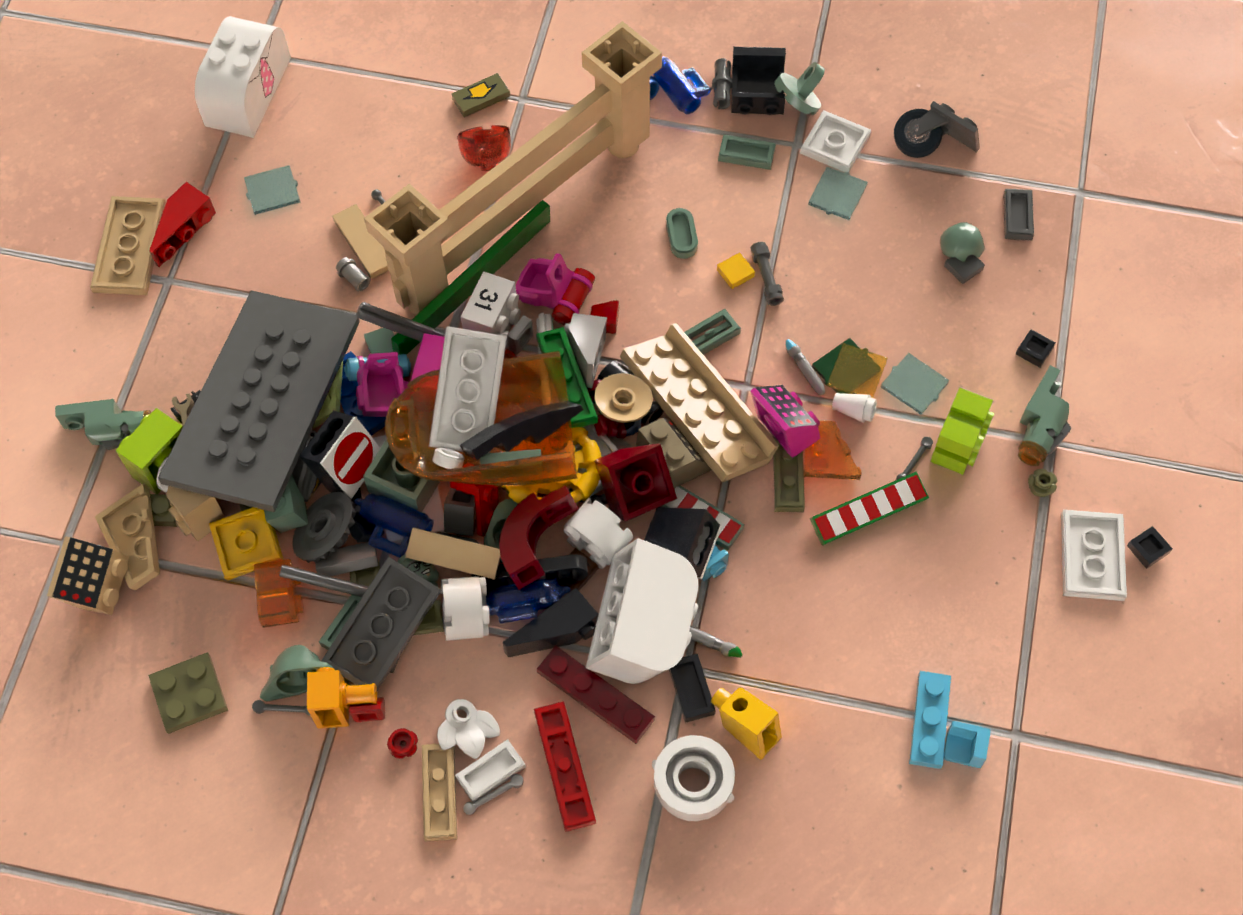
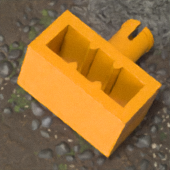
M330 667L319 668L316 672H307V710L318 729L348 727L349 705L377 703V687L375 683L348 686L340 671Z

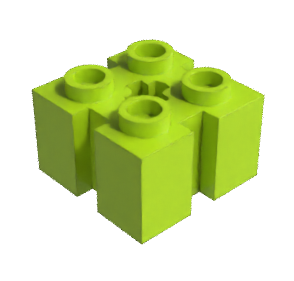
M959 387L939 434L930 462L962 475L967 465L973 467L994 416V413L989 411L993 400Z

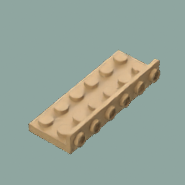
M676 323L670 325L664 336L623 349L620 358L635 376L647 383L655 401L722 483L769 463L779 447L778 443Z

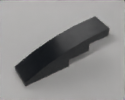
M570 401L539 406L512 415L485 428L460 444V447L465 455L479 460L495 447L509 452L523 440L538 444L584 409L580 404Z

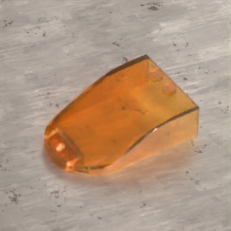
M559 351L503 359L494 424L512 415L539 406L568 401L566 377ZM440 369L427 372L407 384L408 388L398 398L393 399L388 409L385 433L389 447L401 466L418 477L434 481L495 486L533 485L578 479L571 420L540 443L534 444L523 440L509 451L541 449L542 456L480 465V459L476 460L465 455L464 452L456 451L465 458L461 468L447 469L435 464L432 459L437 448L428 446ZM496 447L490 451V453L506 452Z

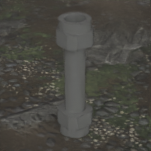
M765 242L754 243L750 249L754 263L759 265L766 287L764 289L765 299L770 306L778 305L784 301L781 285L776 284L769 263V248Z

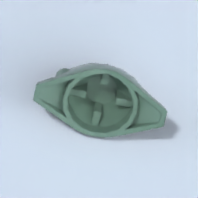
M291 646L285 649L277 657L274 664L270 666V677L261 691L260 698L267 702L306 693L307 672H316L317 669L323 667H333L327 662L320 661L319 657L305 646Z

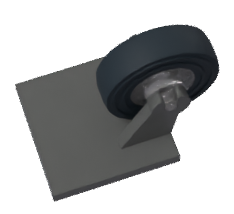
M933 101L930 105V110L913 109L907 111L898 119L894 128V139L897 147L905 155L914 158L925 157L933 153L940 145L942 136L945 134L950 135L975 152L980 149L977 125L967 117L962 119L955 115V111L944 103L940 105Z

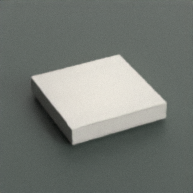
M823 110L803 143L800 154L849 173L869 139L871 129Z

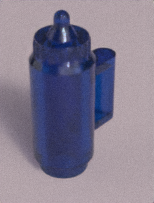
M662 57V68L653 74L669 99L679 111L685 114L696 111L701 104L700 98L709 95L711 92V88L694 67L680 70L676 63L668 57ZM688 78L692 81V83L696 86L697 89H695V87L691 84Z
M368 494L365 499H355V504L360 506V515L376 525L369 539V545L398 558L405 555L412 528L429 532L433 529L434 520L430 519L428 514L383 495ZM383 528L403 536L401 545L380 537Z
M543 578L533 581L520 590L516 584L494 587L493 591L487 592L486 603L489 608V614L491 616L497 615L500 624L536 618L538 610L548 609L558 602L564 594L569 593L571 589L569 586H561L557 579L548 580Z

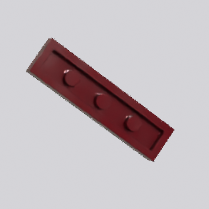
M556 645L537 668L538 674L635 744H637L655 720L653 714L597 674L586 669L583 664Z

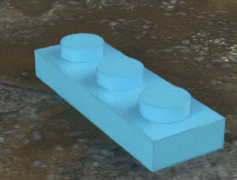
M920 671L918 674L909 764L941 769L943 766L951 684L950 675Z

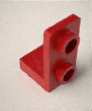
M466 464L461 470H458L449 477L450 488L475 496L477 534L484 537L488 531L493 512L498 505L499 489L497 487V476H481V468Z

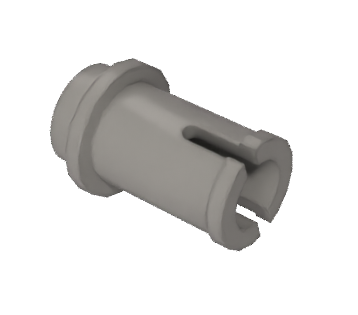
M345 257L337 263V274L342 278L345 277L357 291H363L368 287L371 279L356 266L354 259Z

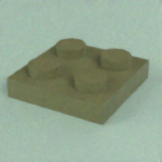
M208 652L148 675L165 730L168 734L228 711L211 656Z

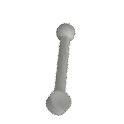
M515 774L511 777L510 782L473 803L467 802L463 808L464 812L471 815L476 811V808L512 787L520 788L524 782L523 777L520 774Z

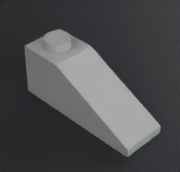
M573 313L570 324L566 323L564 329L586 388H592L606 340L607 317Z

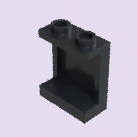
M733 46L731 113L784 115L785 94L783 90L778 92L774 83L777 77L784 73L786 48Z

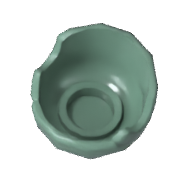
M961 222L949 227L940 238L942 253L948 257H956L961 261H965L969 255H975L976 258H979L985 250L980 230L968 222Z

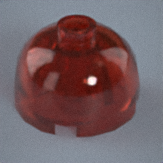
M491 125V129L484 130L482 126L474 127L458 133L457 136L459 150L463 159L472 166L480 167L482 171L493 169L496 164L507 158L511 149L509 127L504 125Z

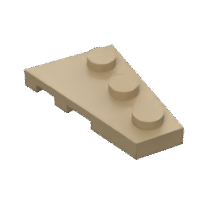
M141 484L95 516L110 549L129 556L128 568L124 578L129 588L135 591L160 574L149 486Z

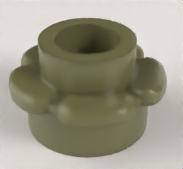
M1037 469L1028 478L1031 492L1038 497H1046L1057 489V477L1046 469Z

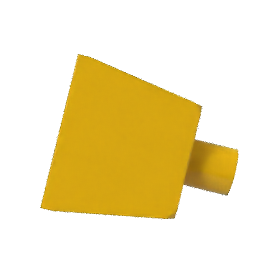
M741 687L732 695L724 688H720L713 695L711 703L719 709L723 727L762 760L782 738L778 712Z

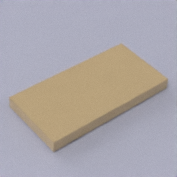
M111 197L90 285L93 293L147 295L154 266V259L149 250L166 205L165 199Z

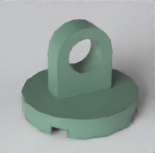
M813 62L799 79L787 73H781L774 83L778 92L783 90L787 94L784 97L786 101L800 112L815 115L821 108V103L812 91L821 81L825 68Z

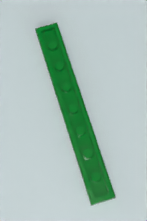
M544 200L540 201L412 320L435 329L472 295L483 272L494 274L550 222V205ZM399 333L391 338L393 352H398V355L408 354L421 342Z

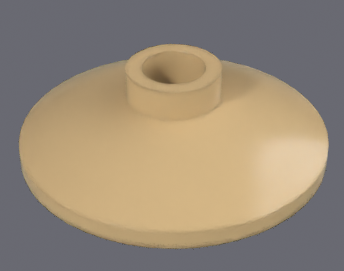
M619 373L610 375L600 381L595 390L594 400L596 407L605 417L616 422L628 423L637 421L647 415L652 407L653 395L647 383L639 377Z

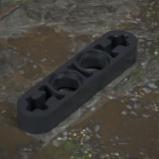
M576 554L538 559L545 575L521 589L581 581L588 576L587 559L582 555ZM504 564L499 565L496 579L485 577L487 593L518 590Z

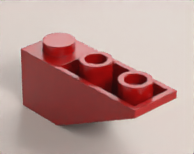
M187 181L167 199L149 251L158 267L170 260L175 252L185 242L190 241L194 234L204 224L209 223L216 214L210 197Z

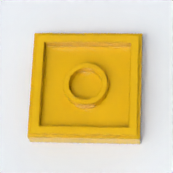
M251 507L209 523L224 578L228 581L284 560L275 528L266 522L263 509Z

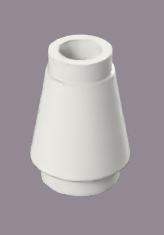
M836 393L832 403L833 410H837L862 423L865 420L870 422L873 420L877 407V399L871 398V395Z

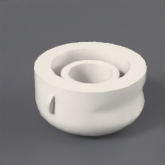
M696 735L680 737L670 742L662 750L657 760L652 761L656 796L661 805L677 818L686 821L706 820L717 815L726 807L727 803H731L735 799L732 794L735 783L733 761L728 752L719 743L710 738ZM686 769H701L709 776V784L705 789L698 792L687 791L680 784L679 775Z

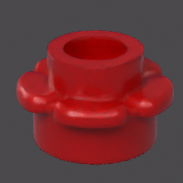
M400 728L390 735L387 747L391 750L392 756L397 759H403L405 756L411 757L417 751L418 737L413 731ZM404 741L406 742V745L400 746V743Z

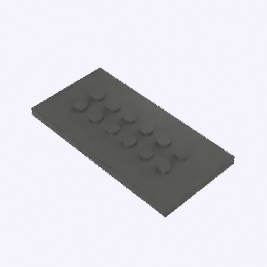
M251 290L158 477L160 483L275 512L360 323L359 318L355 314Z

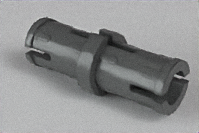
M721 58L716 60L714 64L715 77L712 80V88L714 90L713 105L714 107L718 106V109H726L730 106V89H732L733 80L730 77L731 62Z

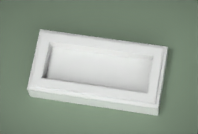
M507 739L457 773L455 777L471 801L475 802L526 768V764Z

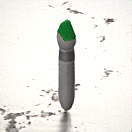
M690 626L691 640L719 652L721 651L723 655L728 657L741 658L743 656L741 650L735 644L724 642L715 636Z

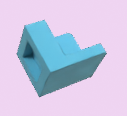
M952 721L947 732L943 759L981 769L987 758L991 729Z

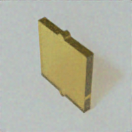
M843 343L827 386L847 394L871 395V398H873L888 358L869 352L867 348L860 349Z

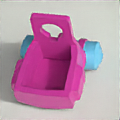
M398 352L369 354L368 357L357 356V358L347 359L344 367L345 374L349 381H358L359 386L356 387L358 409L362 411L363 416L386 417L391 416L396 411L407 412V407L410 406V388L408 382L403 380V377H408L411 372V362L407 354L398 355Z

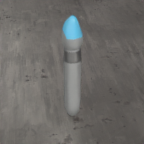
M787 339L785 345L788 354L794 359L815 392L819 395H824L825 387L806 357L801 353L800 347L790 339Z

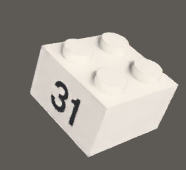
M483 272L460 317L462 328L507 336L511 326L516 325L519 321L521 310L518 309L519 295L516 294L515 282Z

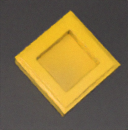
M740 252L717 264V271L731 289L755 277L754 269Z

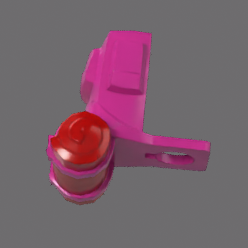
M558 253L555 254L553 260L530 258L516 283V294L519 295V300L523 303L534 306L541 305L553 309L552 318L565 326L566 323L570 324L573 313L579 314L587 295L593 288L595 276L583 268H576L574 271H571L567 268L562 255Z

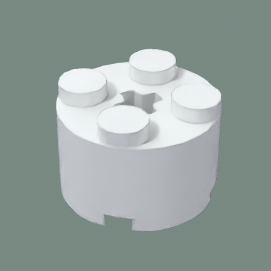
M588 498L579 510L576 511L564 525L563 530L569 536L567 542L573 548L576 547L580 551L585 549L591 554L589 558L601 569L606 565H610L614 554L626 547L633 539V534L628 527L624 531L619 527L621 519L596 500L592 503L591 498Z
M485 577L441 579V593L444 597L442 609L446 641L488 636L490 619L489 608L486 606L485 598L487 595Z

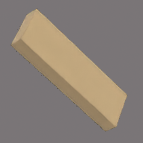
M357 204L332 216L335 224L371 279L389 271L384 246L367 232L365 216Z
M412 528L405 558L496 579L501 555L499 548Z
M439 744L422 745L424 840L426 842L457 839L454 747L442 750Z

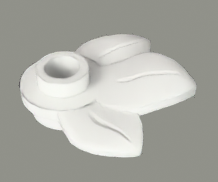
M457 699L448 705L445 712L446 720L440 725L437 732L438 742L442 750L450 749L457 744L465 754L477 759L484 748L485 737L493 738L499 736L500 728L495 718L489 712L476 710L471 702L465 699ZM464 710L467 717H458L456 711Z

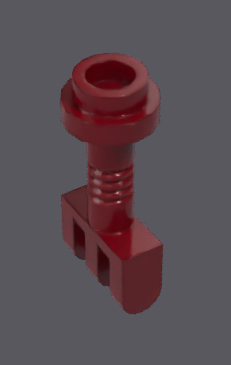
M594 380L592 388L587 389L592 401H595V390L602 380ZM599 411L600 415L597 416L598 423L594 424L596 434L598 436L606 435L612 438L616 436V438L624 439L627 434L625 424L613 421Z

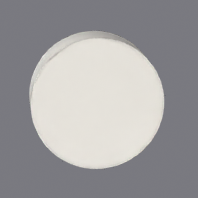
M447 448L435 449L432 459L435 464L451 470H461L465 460L462 454Z

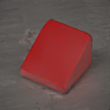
M613 300L592 305L590 315L607 317L606 333L616 334L619 301Z
M377 697L376 704L350 705L349 713L355 722L385 719V700L383 697Z

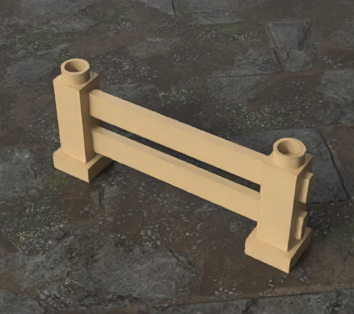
M620 22L582 51V67L595 77V90L444 207L438 210L411 184H408L364 218L367 232L384 246L396 302L403 309L408 306L410 311L417 315L449 286L447 275L607 148L612 155L618 158L633 156L638 151L639 144L650 137V76L662 68V52L626 23ZM596 123V125L593 126L590 130H588L585 134H583L581 137H579L576 141H574L572 144H570V145H569L567 148H565L562 152H560L558 155H556L553 159H551L549 162H547V163H546L544 166H542L539 170H537L535 173H533L530 177H528L526 180H524V181H523L521 184H519L516 188H514L512 191H510L507 195H505L503 198H501V199H500L498 202H496L493 206H491V207H490L489 209H487L484 213H482V214H481L480 216H478L475 220H473L470 224H468V225H467L466 227H464L461 231H459V232H458L457 234H455L452 238H450L447 242H445L443 245H441L445 240H447L449 237H451V236H452L454 233H456L459 229H461L463 226H465L468 222H470L472 219H474V218H475L477 215H479L482 211H484L486 208H488L491 204H493L495 201H497V200H498L500 197H502L505 193H507L509 190H511L514 186H516L518 183H520V182H521L523 179H525L528 175H530L532 172H534L537 168H539L541 165H543V164H544L546 161H548L551 157H553L555 154H557L560 150H562V149H563L564 147H566L569 143H571L574 139H576L578 136H580L583 132H585L587 129H589L592 125H594V124Z

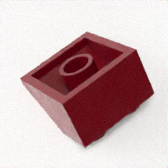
M659 443L619 449L594 460L609 509L624 522L677 499L662 446Z

